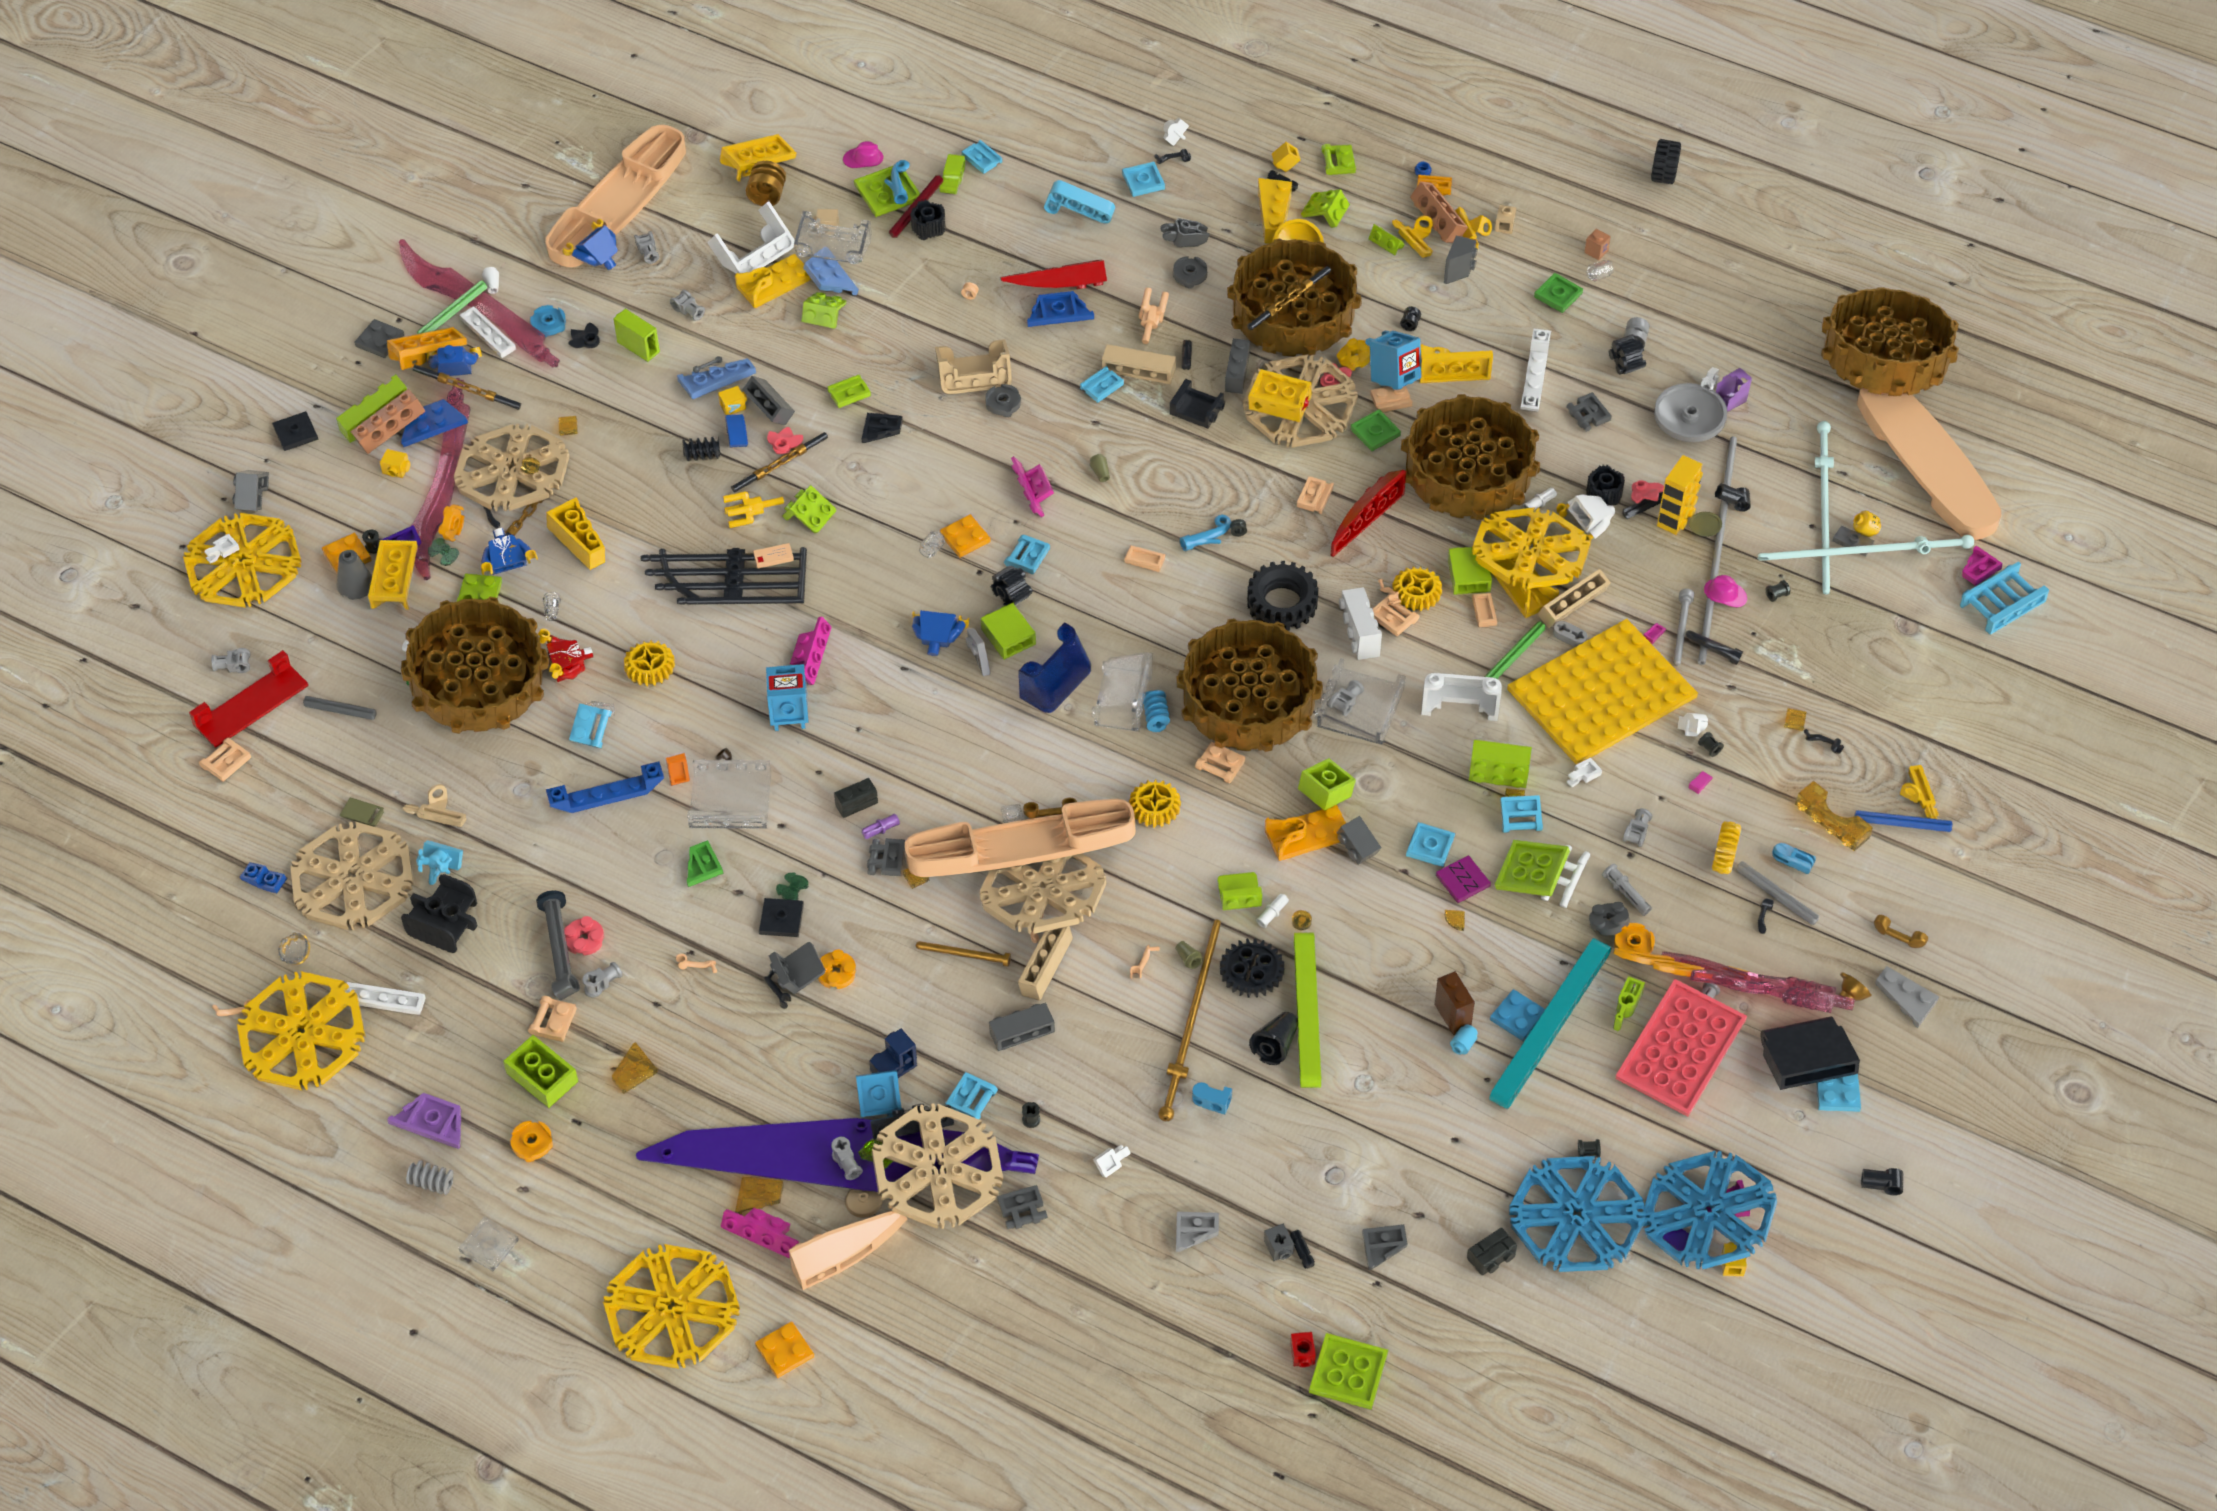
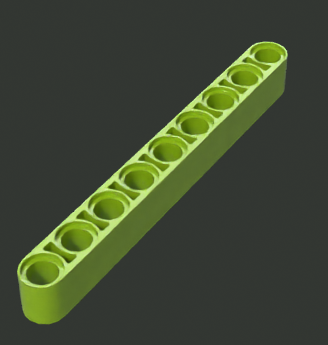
M1314 932L1294 933L1300 1088H1321Z

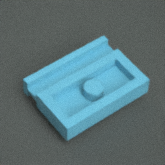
M981 140L962 151V156H965V159L983 174L996 167V164L1002 163V157Z
M1106 366L1082 382L1080 389L1086 391V394L1098 403L1123 386L1124 380Z

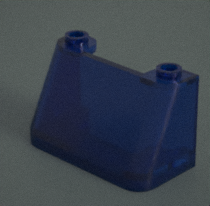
M1065 622L1057 630V637L1063 644L1043 665L1030 661L1018 670L1020 699L1044 713L1055 711L1091 672L1090 659L1076 630Z

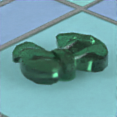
M443 538L435 539L431 547H428L430 557H434L439 553L443 555L440 564L444 566L451 565L457 560L459 555L458 549L450 548Z
M795 872L784 875V878L790 885L777 884L776 892L783 899L798 900V893L801 889H807L809 882L804 876L796 875Z

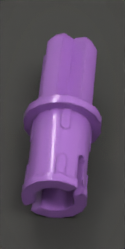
M894 813L882 820L877 819L876 823L862 829V835L865 839H868L879 833L884 834L886 830L900 825L899 818Z

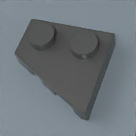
M1404 1224L1362 1230L1368 1270L1374 1269L1408 1245Z

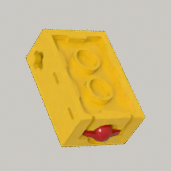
M1260 369L1248 395L1249 409L1300 422L1312 396L1311 382Z

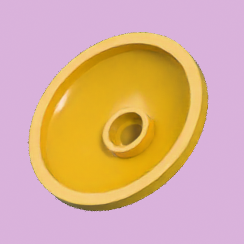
M1292 219L1283 223L1273 237V240L1281 238L1282 240L1297 239L1313 243L1319 241L1324 243L1320 230L1313 223L1303 219Z

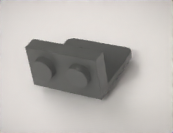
M807 942L785 958L775 951L769 955L770 967L779 977L777 979L778 984L782 989L786 988L793 994H796L818 979L826 971L811 942Z

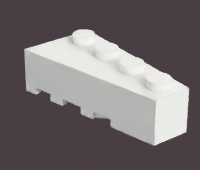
M1364 587L1342 590L1339 607L1341 610H1344L1343 620L1344 624H1348V638H1352L1353 641L1351 642L1352 652L1356 653L1358 660L1380 657L1382 632L1377 628L1378 622L1374 619V612L1370 608V602Z

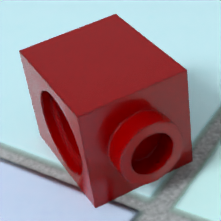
M1312 1332L1292 1333L1290 1346L1293 1366L1305 1368L1315 1365L1316 1353ZM1300 1349H1305V1350H1307L1308 1352H1306V1353H1301V1352H1299L1298 1350H1300Z

